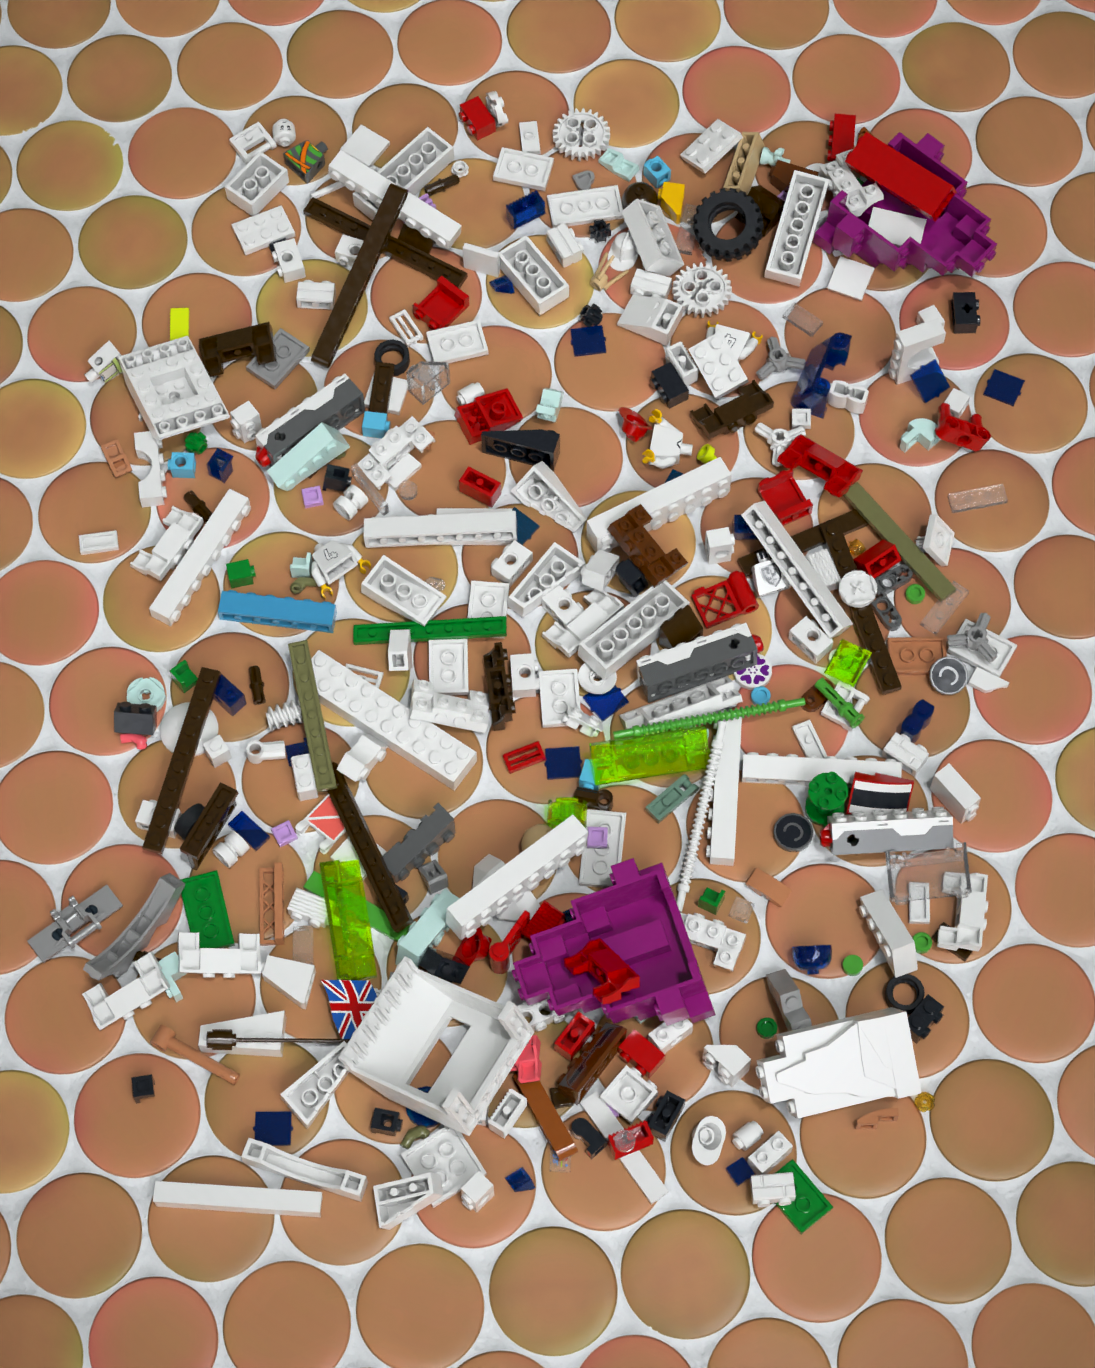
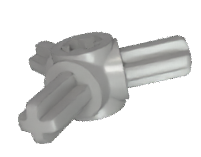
M772 336L767 340L770 350L768 353L769 358L766 359V364L756 372V375L760 380H764L773 371L783 372L788 367L802 370L805 368L806 360L790 357L789 353L780 348L778 339Z
M980 613L976 624L971 626L970 630H966L964 634L947 636L948 646L966 645V648L979 651L988 662L994 661L997 658V654L988 644L989 640L986 637V628L991 617L987 613Z

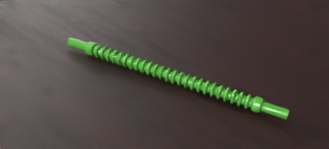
M799 698L788 701L781 699L777 703L775 701L772 704L767 702L766 705L762 703L761 706L756 704L755 707L751 705L750 708L745 706L744 709L740 707V709L734 708V710L718 711V713L714 711L712 714L708 712L707 715L704 713L702 716L697 714L696 717L691 715V718H688V716L685 719L680 717V720H677V718L674 721L669 719V722H666V720L663 723L658 721V724L655 722L652 725L647 723V726L642 724L641 727L635 725L630 729L614 731L613 738L619 739L630 736L637 738L641 737V734L646 736V733L649 735L652 732L657 734V731L660 733L663 730L668 732L669 729L671 731L674 728L679 730L680 727L684 729L685 726L690 728L691 725L695 727L696 724L701 726L702 723L706 725L707 722L712 724L713 721L717 723V721H728V719H739V717L743 719L745 716L749 718L750 715L754 717L755 714H758L760 716L761 713L765 715L766 712L771 714L772 711L776 713L777 710L783 712L787 708L804 706L805 699Z

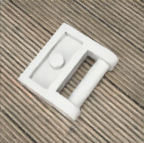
M259 122L229 139L230 144L246 165L260 151L264 153L269 149L273 150L277 147L273 138ZM265 140L267 142L254 151L246 153L247 150Z
M841 681L838 682L834 689L846 702H851L853 698L857 699L858 701L854 709L858 713H860L864 704L866 705L870 700L866 694ZM828 700L820 715L841 725L845 730L851 731L850 723L844 717H840L838 709Z

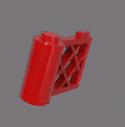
M739 571L730 573L727 580L705 589L704 586L698 588L691 595L706 629L741 614L752 613L759 608V604L745 574ZM726 588L727 594L725 598L715 595L718 589ZM707 596L710 597L708 605L705 606L699 604L697 598ZM713 599L723 602L720 610L710 607ZM727 603L733 605L736 611L726 613L723 612V609ZM708 611L718 614L715 620L707 621L706 615Z
M524 910L503 942L494 943L490 947V967L494 973L504 974L509 970L510 955L524 935L521 933L530 921V913Z

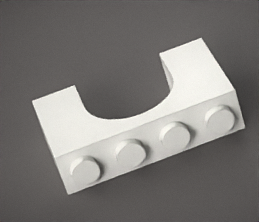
M939 318L896 333L888 372L890 378L894 379L897 385L938 371L939 360L932 347L944 343L946 335Z

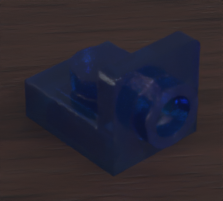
M306 737L303 738L304 742L285 746L289 767L292 766L291 758L293 756L310 754Z

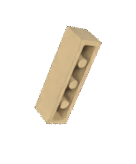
M742 132L743 138L738 143L723 187L726 191H730V188H735L737 192L742 190L748 195L760 162L762 150L765 147L759 132Z

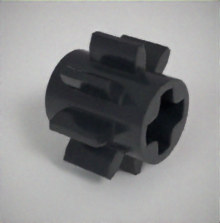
M604 219L594 220V225L589 226L590 238H594L597 243L606 242L607 236H611L610 223L606 224Z
M594 303L592 306H584L580 312L581 321L588 327H591L592 324L597 326L603 318L602 310Z

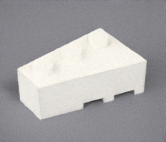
M429 1172L373 1186L379 1228L390 1230L444 1196L441 1176Z

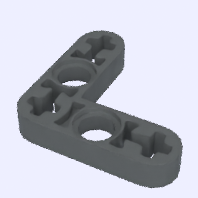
M906 564L899 565L875 578L877 583V599L870 603L881 623L889 631L898 630L901 626L902 618L886 595L911 581L913 571ZM901 571L903 573L907 572V577H905L904 575L900 576ZM890 579L893 585L887 587L883 584V580ZM885 603L888 608L886 610H879L877 604ZM890 618L896 620V624L893 622L889 623Z

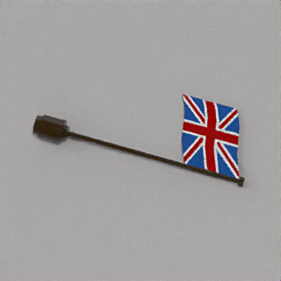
M320 980L328 996L332 1019L340 1039L236 1038V1034H232V1029H212V1031H207L206 1046L207 1048H212V1050H232V1046H236V1042L342 1043L345 1041L348 1043L353 1032L357 1030L363 1021V1017L374 1004L377 995L368 980Z

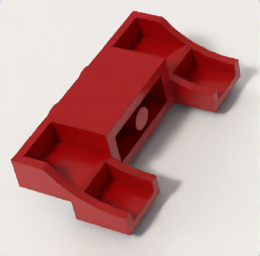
M802 434L795 437L789 447L777 459L787 469L793 470L800 465L827 481L823 489L839 498L849 491L850 486L860 479L863 472L862 469Z
M601 938L589 941L578 953L564 959V966L573 975L588 971L601 984L593 988V995L603 1005L621 1000V992H628L631 989L640 987V976Z

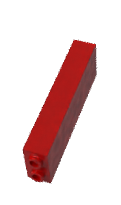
M868 132L858 139L856 147L846 156L845 163L850 169L872 183H876L880 188L936 222L957 193L953 185Z

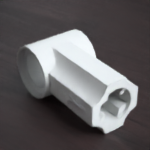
M252 740L246 747L247 758L253 764H259L263 760L286 758L284 741L260 742ZM253 750L260 751L258 754L251 753Z

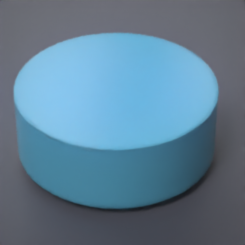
M760 686L752 690L751 701L754 705L759 704L761 706L762 703L766 705L770 701L771 694L766 687Z

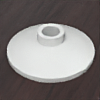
M586 663L580 667L578 672L579 684L584 690L592 694H604L610 691L617 680L616 672L606 680H603Z

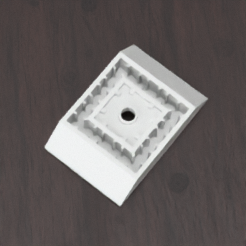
M188 336L118 357L125 383L154 439L162 440L230 418ZM173 395H175V396H177V397H179V398L176 399V400H173V399H171L170 397L173 396Z

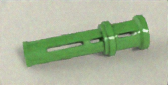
M820 678L814 686L838 709L840 717H844L850 723L852 729L862 723L865 716L859 714L853 708L854 705L851 702H846L824 678Z

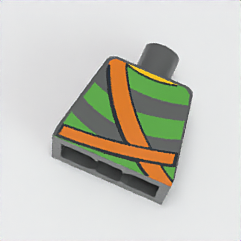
M305 140L283 153L284 163L308 184L325 166L323 153L328 148L322 141L314 146L309 140Z

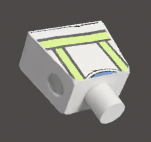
M110 341L105 343L88 360L92 369L84 375L90 383L99 377L104 383H107L122 373L118 359L122 355Z

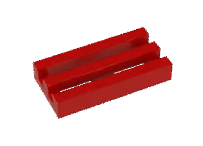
M539 741L503 754L510 774L546 760ZM535 748H538V750H536V751H534V752H531V753H529V754H524V755H522V756H520V757H518V758H516V759H513V760H511V761L508 760V759H510V758H512V757H515V756H517V755H520V754H523V753L528 752V751H530V750H533V749H535Z

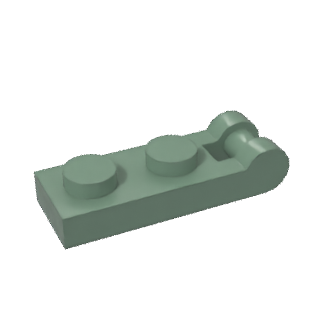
M684 774L649 803L645 810L660 823L690 796H693L699 790V787L696 784H692L689 781L690 778ZM684 786L686 790L683 791L680 787Z

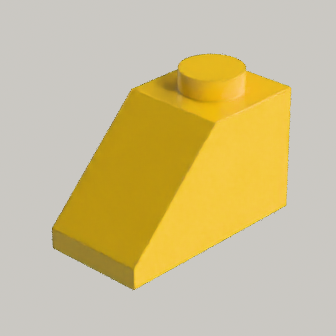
M663 182V188H659L658 199H661V208L675 224L680 225L685 184Z

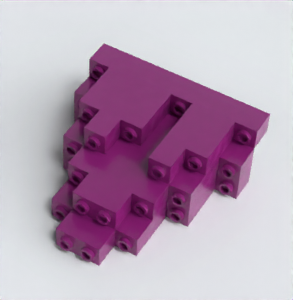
M899 132L888 143V146L954 186L957 193L936 222L882 188L880 190L884 194V199L874 203L861 216L856 217L845 209L848 194L841 190L830 201L827 221L814 235L813 242L828 254H831L834 250H839L848 258L853 253L857 254L874 268L879 264H885L895 272L899 267L904 269L909 264L915 266L921 272H924L927 268H932L942 276L947 271L952 274L956 269L963 270L971 277L976 272L980 273L987 260L991 261L995 257L997 243L986 236L990 230L991 219L963 199L967 193L966 187L968 182L940 162L944 156L943 150L945 145L929 133L915 144ZM866 180L861 186L865 187L874 183ZM873 207L927 219L921 244L912 237H909L898 248L869 227Z
M634 858L612 865L613 873L609 875L613 886L571 900L572 908L569 910L573 921L531 935L532 943H529L533 956L513 962L515 969L512 970L515 982L519 981L521 988L518 989L521 1000H525L529 1006L547 999L550 1010L555 1011L557 1016L580 1008L584 1013L602 1007L607 1019L611 1018L614 1024L638 1016L639 1020L642 1021L657 1015L660 1021L664 1020L666 1026L689 1018L692 1023L716 1015L663 863L639 870ZM601 938L640 976L639 988L631 989L628 992H621V1000L604 1005L593 995V988L601 984L588 971L573 975L564 966L565 958L575 955L589 941Z

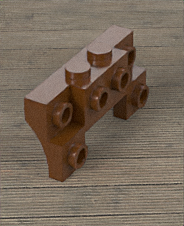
M640 504L629 510L625 516L612 522L607 530L655 588L685 567L688 562L677 548L667 554L664 553L644 528L653 518Z

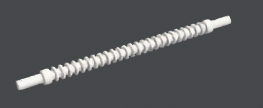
M719 721L716 737L712 740L711 746L713 749H710L712 754H709L711 759L708 760L709 765L706 766L708 770H705L707 775L704 776L705 781L702 782L704 786L701 787L703 791L700 792L702 796L699 797L700 802L697 803L699 808H696L698 813H695L696 818L693 820L695 822L692 825L694 829L691 830L693 834L690 835L691 840L688 841L690 844L687 846L689 851H686L687 856L684 858L686 862H683L685 867L682 870L684 872L680 874L682 876L679 879L681 883L677 887L679 892L676 902L680 912L683 910L686 893H689L690 890L688 884L691 883L690 878L693 877L691 875L694 872L692 867H695L693 862H696L695 856H698L696 851H699L697 846L700 845L699 840L702 839L700 837L703 834L701 829H704L702 824H705L704 819L707 818L705 813H708L706 808L709 807L708 802L711 801L709 799L712 796L710 792L713 791L711 787L714 786L713 781L716 780L714 777L717 775L715 770H718L716 765H719L718 760L721 759L719 754H722L721 749L724 746L723 737L727 724L724 721Z

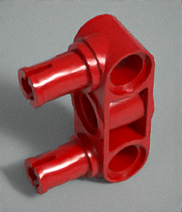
M942 403L938 407L940 418L938 426L935 428V433L940 439L960 447L979 451L991 438L990 432L982 425L981 415H972L970 422L951 416L948 403Z

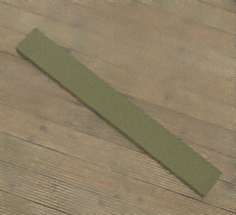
M858 482L852 485L843 496L882 539L895 544L903 562L937 599L942 602L955 593L956 588L866 490Z
M303 640L289 643L288 647L317 792L336 789L337 785L308 641Z

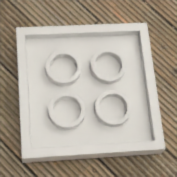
M447 1126L401 1153L402 1159L413 1176L429 1172L441 1176L444 1196L431 1203L433 1208L460 1192L461 1187L478 1170L484 1176L487 1175V1172L462 1133Z

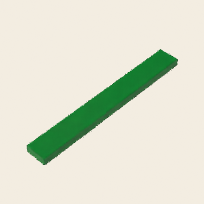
M507 617L429 620L425 627L414 621L354 625L353 643L354 645L389 643L390 630L410 629L411 642L507 636Z

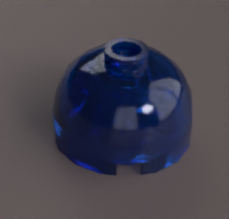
M832 946L792 947L793 962L800 970L807 971V975L819 974V970L827 968L832 960Z

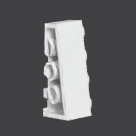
M554 542L508 597V607L520 616H526L542 604V597L559 585L564 588L578 578L585 563Z
M285 1011L201 1025L198 1043L200 1051L203 1053L283 1057L284 1042H236V1046H232V1050H212V1048H207L206 1040L207 1031H212V1029H232V1034H236V1038H285L287 1019Z

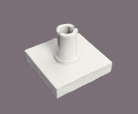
M932 514L929 517L926 535L918 536L916 545L918 548H923L940 566H948L955 533L937 514Z

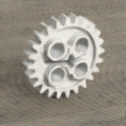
M576 108L575 113L569 110L568 116L562 114V119L558 118L557 124H554L553 142H555V148H559V153L565 152V157L571 155V160L578 157V161H581V158L584 157L588 161V156L595 159V153L601 155V150L605 151L606 145H609L610 127H608V122L604 121L603 116L598 118V112L592 114L591 109L585 112L583 108L579 112ZM581 122H584L582 147H579Z
M700 262V266L697 267L693 263L692 269L686 266V272L680 270V275H676V280L673 281V299L677 300L676 303L683 305V311L688 309V315L694 312V317H696L698 313H701L702 318H704L705 313H707L711 317L712 312L718 314L719 309L724 310V305H728L732 292L731 281L727 280V274L723 275L722 269L716 271V265L710 268V263H708L706 267H703V263Z

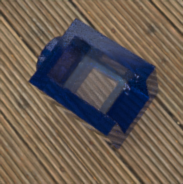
M217 448L206 464L209 475L225 483L233 472L231 463L233 455Z

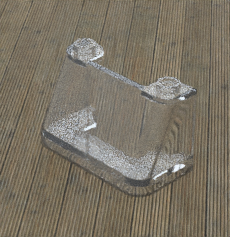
M966 842L956 843V848L953 850L950 847H946L947 850L910 855L902 852V856L896 855L895 850L885 851L890 900L895 902L896 905H905L908 901L956 896V898L968 897V894L972 892Z

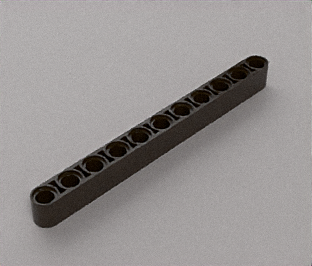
M393 183L389 185L313 351L311 362L325 368L331 366L406 201L409 190Z

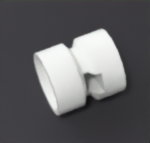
M352 484L343 492L344 496L340 495L333 502L335 510L347 520H351L358 513L357 509L361 510L368 503V498L364 492Z
M233 830L224 838V843L219 842L212 849V852L219 861L228 868L238 861V856L242 857L250 849L246 841Z

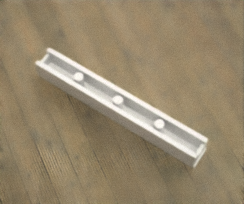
M155 1181L153 1202L156 1207L320 1218L323 1199L322 1192L166 1181Z

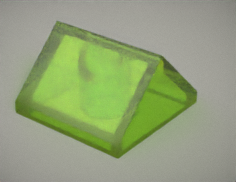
M842 639L824 673L850 687H854L872 652Z

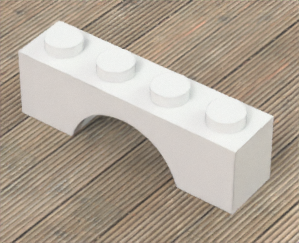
M150 431L134 433L137 457L149 462L152 466L149 475L138 482L142 508L165 505L164 498L167 497L166 486H163V481H166L165 470L161 469V465L164 464L163 453H160V448H163L162 440L154 439Z

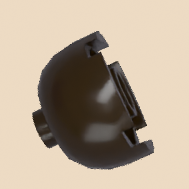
M635 182L629 185L623 193V210L635 199L658 205L656 191L647 183Z

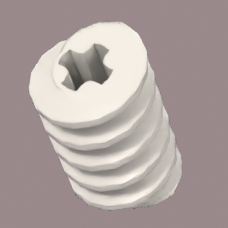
M299 699L297 705L291 700L290 707L284 702L282 709L276 704L275 711L270 706L268 707L266 717L270 732L273 731V725L280 729L281 723L288 727V721L293 725L296 724V719L303 723Z

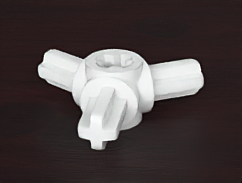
M758 423L754 430L766 438L767 443L771 445L770 449L773 451L772 464L776 467L783 465L777 461L778 456L787 449V446L792 443L795 437L800 434L806 436L805 429L802 426L790 431L786 429L772 430L763 423Z

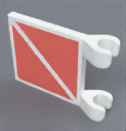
M329 794L295 826L296 833L300 836L306 832L309 826L323 835L326 839L320 843L319 851L324 855L329 852L334 843L346 832Z

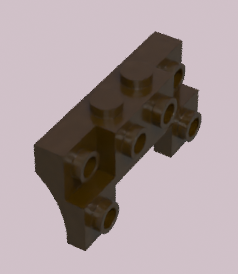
M270 322L199 339L202 362L209 377L224 374V362L256 355L259 365L277 361L276 347L273 343V329Z
M752 380V383L744 387H738V392L741 396L715 408L714 413L705 403L704 407L695 411L691 410L690 416L698 428H702L707 438L711 439L721 433H724V435L734 433L740 427L754 423L757 415L773 408L774 401L768 393L760 388L755 380Z
M502 642L494 643V648L483 656L494 731L505 730V722L513 721L512 714L516 713L513 694L508 692V686H511L510 674H506L504 660H508L507 649H503Z

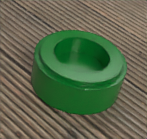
M769 1017L762 1018L757 1024L758 1035L763 1039L773 1038L777 1033V1023L775 1020Z

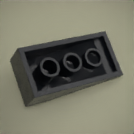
M553 430L482 431L481 434L482 453L532 466L543 461L552 471L555 469L560 454V434Z

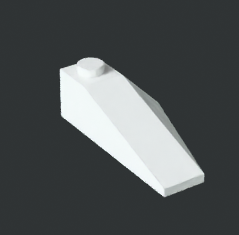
M543 461L534 465L511 490L524 505L538 510L542 515L551 517L556 523L573 532H576L587 520L559 478Z

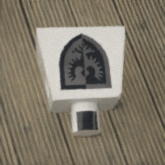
M766 550L756 554L759 564L751 568L756 599L792 587L774 560H770Z

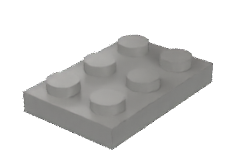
M281 328L273 336L277 361L259 365L255 356L246 366L248 372L274 389L283 382L310 351L309 346Z

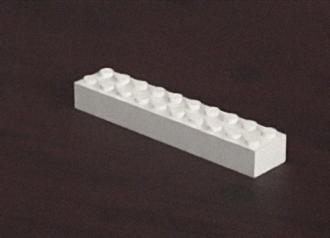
M320 650L312 657L319 700L322 705L366 734H371L385 743L389 749L455 791L477 762L476 751L431 722L411 719L408 707Z

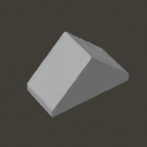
M436 859L418 868L430 895L449 887L447 874Z

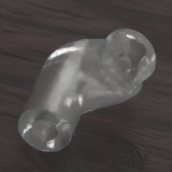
M429 577L424 581L438 591L445 589V582L442 579Z

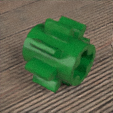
M191 432L185 438L186 450L189 453L202 454L208 446L206 436L202 432L198 434Z

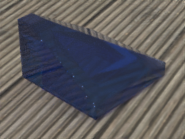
M502 276L489 282L496 292L515 293L513 284L507 276Z
M523 1167L505 1177L514 1192L533 1190L535 1188L532 1179Z

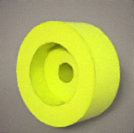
M705 444L699 450L697 459L704 464L717 459L714 455L715 448Z

